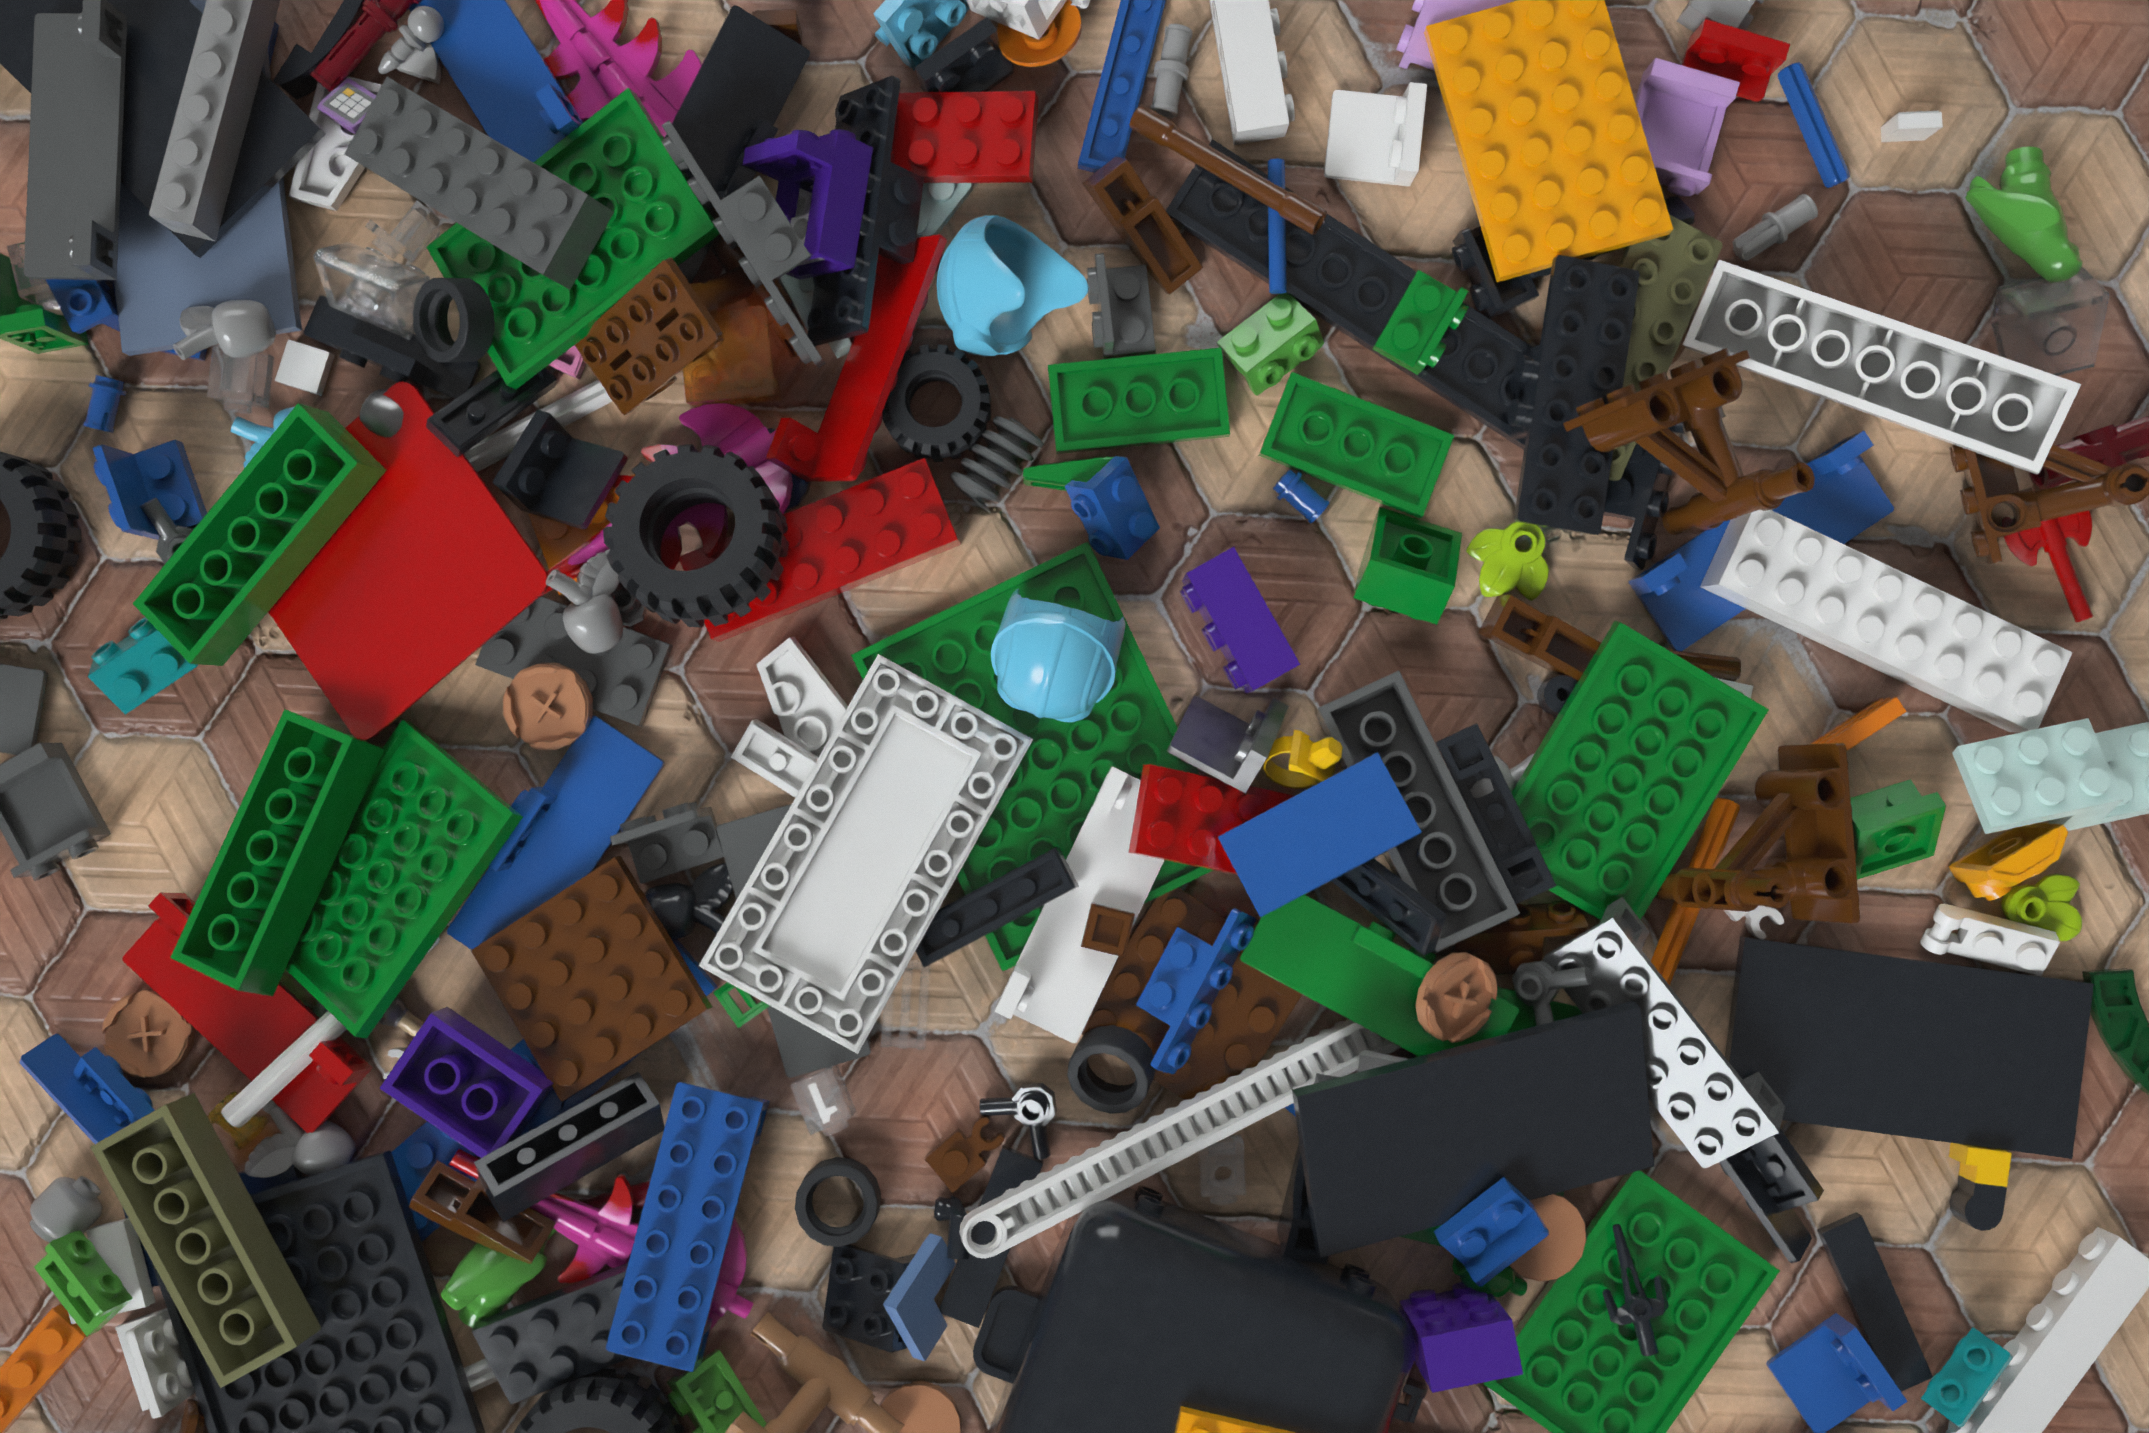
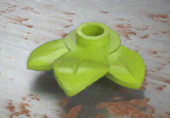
M1515 521L1505 529H1485L1476 534L1469 543L1466 552L1476 560L1483 562L1479 575V586L1484 597L1500 596L1517 587L1523 596L1533 601L1545 587L1549 569L1541 555L1545 548V536L1539 526ZM1527 535L1531 538V545L1528 549L1519 550L1515 547V541L1519 536Z
M2049 874L2044 876L2034 886L2021 885L2012 887L2003 896L2002 911L2007 920L2054 931L2060 941H2068L2076 937L2082 929V917L2077 909L2069 904L2079 889L2080 883L2075 878L2067 875Z

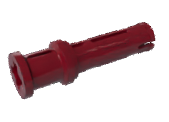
M365 0L362 3L364 6L361 8L364 11L363 14L310 75L331 93L354 71L386 32L391 34L398 30L397 22L414 3L420 4L423 0Z

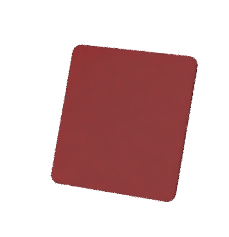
M398 382L383 394L395 401L403 411L402 426L392 437L379 436L368 430L361 422L360 415L345 427L387 471L268 611L354 737L361 740H369L377 736L543 595L548 588V585H546L548 577L546 569L465 455L455 456L426 428L427 419L435 413L418 389L408 382Z

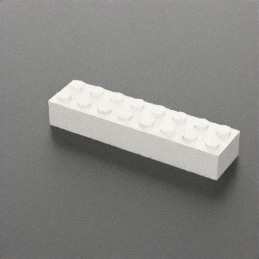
M1719 260L1682 344L1686 348L1704 355H1710L1725 348H1728L1730 355L1748 350L1750 358L1737 363V367L2034 474L2040 472L2081 384L1722 260Z
M1757 510L1730 520L1700 586L1709 592L2008 732L2021 733L2039 728L2073 653L1772 510Z

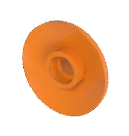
M1067 0L1039 40L999 23L997 31L1000 43L998 46L1001 53L1009 61L1026 67L1043 66L1059 60L1071 51L1081 35L1082 19L1078 8L1071 5L1072 1Z

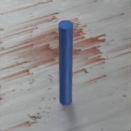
M1278 158L1268 160V180L1285 189V160ZM1268 207L1269 293L1282 294L1287 292L1286 219L1281 217L1277 211Z

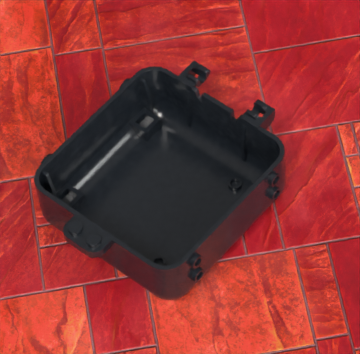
M1141 1185L1138 1186L1137 1191L1128 1187L1068 1218L1040 1294L1013 1285L998 1289L990 1300L974 1343L973 1358L976 1366L983 1373L1006 1381L988 1433H1174L1180 1406L1296 1433H1388L1393 1418L1414 1423L1422 1399L1425 1398L1428 1391L1426 1383L1408 1377L1415 1358V1338L1411 1326L1392 1294L1380 1283L1369 1279V1272L1348 1263L1345 1264L1344 1268H1340L1329 1263L1326 1265L1285 1257L1282 1255L1279 1244L1163 1201V1195L1160 1192ZM1402 1392L1406 1393L1404 1404L1399 1403Z

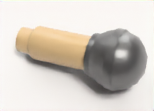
M399 997L394 999L379 1021L382 1025L398 1026L413 1037H415L424 1023L408 1012L409 1009Z

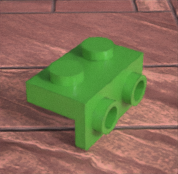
M1287 293L1277 295L1216 342L1219 348L1222 347V354L1246 378L1250 390L1256 396L1269 387L1276 385L1284 375L1301 362L1310 359L1324 345L1316 319Z
M81 1230L52 1240L45 1247V1251L48 1254L34 1266L35 1270L86 1336L98 1332L133 1299L122 1285L120 1278L112 1272L96 1251L93 1243L85 1237Z

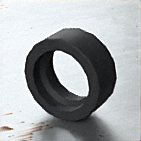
M432 278L423 284L415 298L413 308V327L418 344L425 354L436 362H475L483 357L492 344L495 321L490 298L482 286L470 278ZM452 299L456 302L460 318V329L455 342L448 328L447 316Z
M1114 1025L1099 1026L1085 1033L1077 1044L1069 1060L1067 1076L1074 1093L1088 1106L1109 1114L1126 1113L1138 1107L1150 1089L1155 1075V1068L1151 1066L1154 1055L1152 1049L1143 1038L1131 1030ZM1106 1053L1119 1057L1127 1062L1136 1076L1135 1082L1129 1085H1115L1105 1082L1096 1076L1088 1063L1089 1056Z
M834 1157L821 1161L808 1171L796 1192L795 1212L799 1225L811 1239L822 1245L842 1247L857 1242L870 1231L880 1211L881 1192L877 1179L867 1166L851 1158ZM833 1176L847 1177L855 1181L862 1190L864 1197L863 1211L860 1217L851 1225L832 1227L822 1222L815 1214L812 1204L813 1193L817 1186L826 1178Z

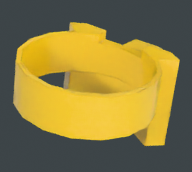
M1294 730L1293 736H1283L1274 740L1269 755L1264 762L1263 769L1268 778L1283 787L1293 789L1310 788L1334 776L1335 766L1342 756L1343 747L1339 741L1332 737H1327L1314 743L1310 740V736L1303 731ZM1281 753H1290L1289 770L1277 766L1271 761V758Z

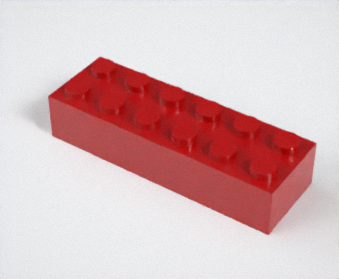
M922 458L783 514L788 527L786 533L783 534L789 542L788 555L778 559L784 567L779 580L771 578L767 583L771 593L763 602L758 597L753 599L748 604L752 611L742 617L733 612L727 615L728 623L714 626L709 619H704V623L710 638L722 642L960 546L961 544L926 459ZM733 535L724 538L722 545L712 557L705 555L703 547L681 555L679 561L683 571L696 570L714 562L726 550Z

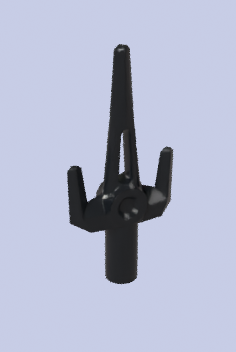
M1614 1224L1613 1232L1620 1263L1625 1304L1617 1308L1610 1290H1603L1602 1293L1610 1321L1620 1325L1633 1323L1641 1355H1655L1659 1350L1650 1318L1663 1315L1669 1307L1663 1280L1660 1275L1655 1276L1656 1299L1648 1298L1635 1269L1621 1225ZM1627 1267L1630 1268L1637 1290L1633 1294H1631L1626 1271Z

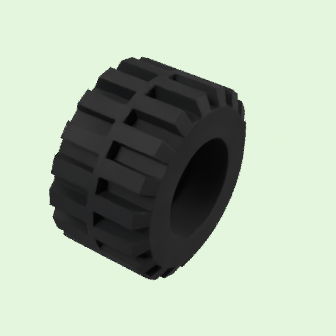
M928 344L919 346L920 351L914 354L908 350L905 352L898 369L896 386L889 393L882 412L883 422L900 448L907 453H913L918 459L931 458L934 462H943V458L952 457L953 460L960 458L961 452L966 449L970 452L978 438H983L982 434L987 430V422L991 419V398L985 376L981 374L979 366L973 359L969 361L965 353L958 349L955 352L949 351L947 345L938 344L937 349H930ZM929 382H947L958 389L962 398V407L959 414L950 423L941 427L921 425L914 419L911 413L910 404L913 395L921 386Z

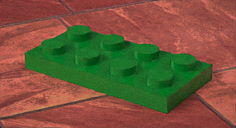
M1222 347L1048 365L1056 454L1230 436Z
M1291 372L1258 456L1417 518H1422L1454 435Z

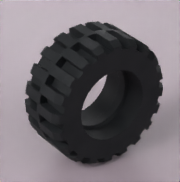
M693 444L679 445L677 447L678 453L670 455L664 449L653 454L655 461L645 466L641 461L631 470L635 474L631 481L627 483L622 480L614 491L619 496L617 504L612 502L608 504L605 515L612 523V526L603 529L604 544L610 549L606 556L611 568L619 575L618 580L643 606L652 613L656 612L663 620L674 624L682 620L688 627L702 628L704 619H709L714 626L728 623L727 615L736 612L740 617L749 613L752 609L748 604L753 599L758 597L763 602L771 593L767 583L771 578L779 580L784 567L778 559L788 555L789 542L783 535L788 530L786 518L779 509L780 504L755 468L753 466L748 467L742 457L733 452L724 455L719 447L704 445L701 452H698ZM703 503L725 505L733 511L735 515L733 537L726 550L714 562L691 571L672 570L663 564L661 560L662 538L670 522L679 513L689 507Z
M0 452V500L6 507L10 518L11 535L8 547L0 559V619H7L8 616H23L32 612V605L44 606L54 597L51 590L53 588L63 589L69 581L70 577L65 573L68 566L76 567L79 554L73 553L75 542H81V529L75 528L73 520L78 519L79 514L75 504L65 502L64 499L69 497V492L62 482L52 480V473L44 467L33 464L28 459Z
M603 1368L597 1376H593L590 1373L552 1388L546 1394H543L521 1420L514 1433H567L582 1427L599 1428L610 1433H684L681 1424L673 1425L672 1420L677 1412L670 1402L664 1405L659 1402L657 1398L661 1391L653 1384H650L646 1390L637 1384L640 1376L627 1372L625 1377L621 1379L616 1377L615 1369Z

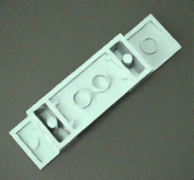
M2089 718L1957 746L1952 752L1985 834L2049 821L2050 824H2064L2067 831L2149 814V722L2095 733Z

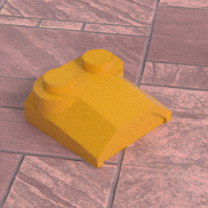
M2035 823L2012 828L1948 867L1958 882L1966 883L1975 898L1985 897L1987 901L1995 900L2007 894L2012 889V886L2042 873L2050 864L2059 860L2068 831L2064 824Z

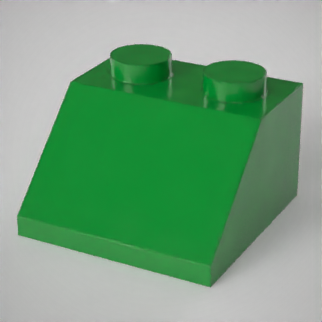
M1379 507L1360 564L1353 598L1364 601L1372 606L1383 607L1407 615L1410 618L1437 625L1455 588L1462 533Z

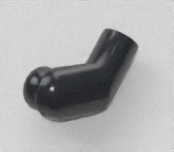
M952 1195L951 1199L938 1197L935 1200L934 1218L937 1221H949L947 1258L965 1260L969 1259V1252L961 1241L959 1231L961 1222L967 1213L962 1201Z

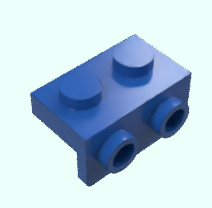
M1113 457L1088 482L1071 480L1065 485V489L1071 499V507L1075 514L1080 517L1089 535L1088 540L1091 547L1100 555L1128 560L1160 529L1126 457Z

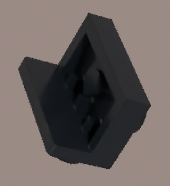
M1481 226L1473 230L1466 228L1453 240L1454 247H1452L1454 261L1460 271L1466 270L1472 283L1470 287L1472 301L1478 311L1484 310L1487 318L1492 319L1535 300L1539 296L1535 284L1528 274L1500 282L1496 281Z

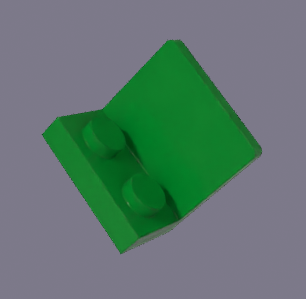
M0 253V339L37 354L89 345L86 331L81 334L73 332L64 315L54 314L45 310L44 306L38 305L34 280L24 275V264Z

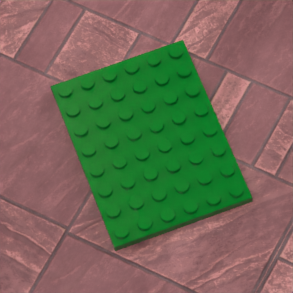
M1088 542L851 655L862 680H864L879 654L1033 739L957 876L965 895L1055 847H1060L1065 859H1067L1111 766L1141 780L1143 765L1146 764L1200 775L1197 767L1183 762L1180 758L1167 751L1178 729ZM1018 588L1022 598L1060 604L1111 622L1119 621L1122 617L1124 618L1125 631L1116 665L1114 683L1107 695L1101 701L1095 703L1093 710L1086 718L1076 722H1062L1046 717L1038 718L1027 711L1009 706L998 693V676L992 667L991 648L1000 628L1008 601L1012 593ZM1164 860L1144 904L1213 870ZM1044 905L985 936L1002 972L1016 965Z

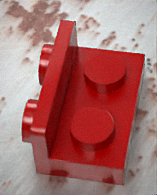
M1705 19L1689 37L1681 65L1738 81L1740 84L1736 96L1759 102L1765 96L1771 74L1786 61L1790 43Z

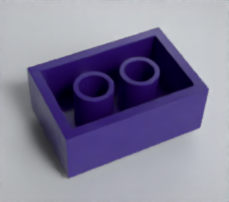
M1234 547L1186 573L1182 580L1184 586L1180 590V594L1192 614L1199 610L1206 623L1201 631L1213 651L1221 649L1228 662L1227 665L1223 666V670L1235 690L1242 687L1245 693L1252 692L1300 665Z
M447 1006L430 1013L380 1086V1089L482 1158L520 1136L552 1089L553 1082L547 1079L544 1072Z
M1459 1282L1452 1286L1453 1290L1435 1293V1290L1431 1289L1418 1290L1409 1295L1410 1299L1399 1301L1400 1309L1410 1324L1415 1338L1414 1361L1432 1393L1523 1374L1512 1319L1492 1293L1477 1292Z

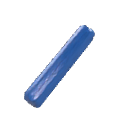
M1800 62L1791 64L1778 73L1779 82L1824 186L1827 188L1837 186L1850 177V172L1803 64Z

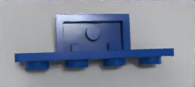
M1233 908L1213 946L1182 928H1176L1136 1006L1170 1025L1151 1062L1153 1068L1158 1071L1175 1074L1187 1062L1191 1054V1043L1198 1030L1203 1028L1209 1021L1212 1014L1211 1006L1219 990H1222L1229 983L1233 974L1232 966L1241 950L1248 946L1253 937L1255 917Z
M54 1034L20 1058L19 1063L94 1144L155 1111L147 1093L138 1087L134 1088L123 1076L119 1063L111 1056H104L97 1047H94L80 1057L59 1034Z

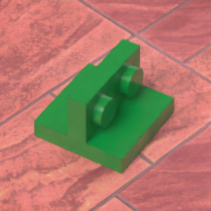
M1909 779L1850 798L1857 880L1934 856L1946 809V804L1938 792L1921 796L1912 780Z

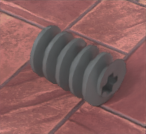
M996 416L993 419V424L999 433L985 430L982 437L988 447L974 444L972 452L977 461L963 458L961 461V465L967 475L952 472L950 475L954 485L964 495L989 513L991 512L984 503L985 500L988 499L1000 503L1002 500L995 487L997 485L1008 489L1012 487L1006 473L1011 472L1018 475L1023 473L1016 460L1018 458L1028 461L1034 459L1027 446L1029 444L1041 448L1044 446L1042 440L1012 417L1006 419Z

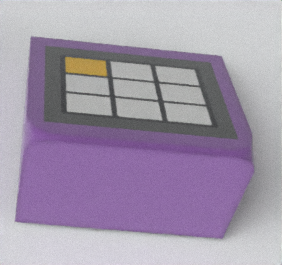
M347 78L321 100L317 109L355 134L376 95Z

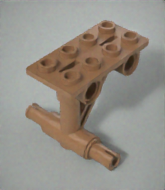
M768 1312L750 1334L781 1359L779 1361L780 1368L801 1384L802 1387L779 1416L768 1421L764 1427L743 1411L732 1422L725 1433H806L826 1406L848 1425L851 1423L854 1426L857 1422L869 1433H899L904 1427L902 1422L897 1421L873 1401L876 1397L873 1395V1391L850 1373L847 1366L840 1359L826 1353L807 1336L800 1335L796 1337L772 1317L771 1313Z

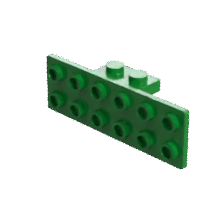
M1303 895L1260 918L1250 943L1240 957L1241 961L1418 1057L1507 1034L1519 1012L1516 1006L1496 996V1000L1491 998L1488 1007L1492 1011L1489 1019L1475 1035L1462 1042L1453 1043L1449 1040L1442 1041L1427 1033L1419 1023L1416 1012L1418 989L1426 973L1435 965L1434 961L1437 955L1432 952L1423 955L1412 945L1408 950L1393 942L1396 933L1372 921L1370 927L1367 928L1307 895Z

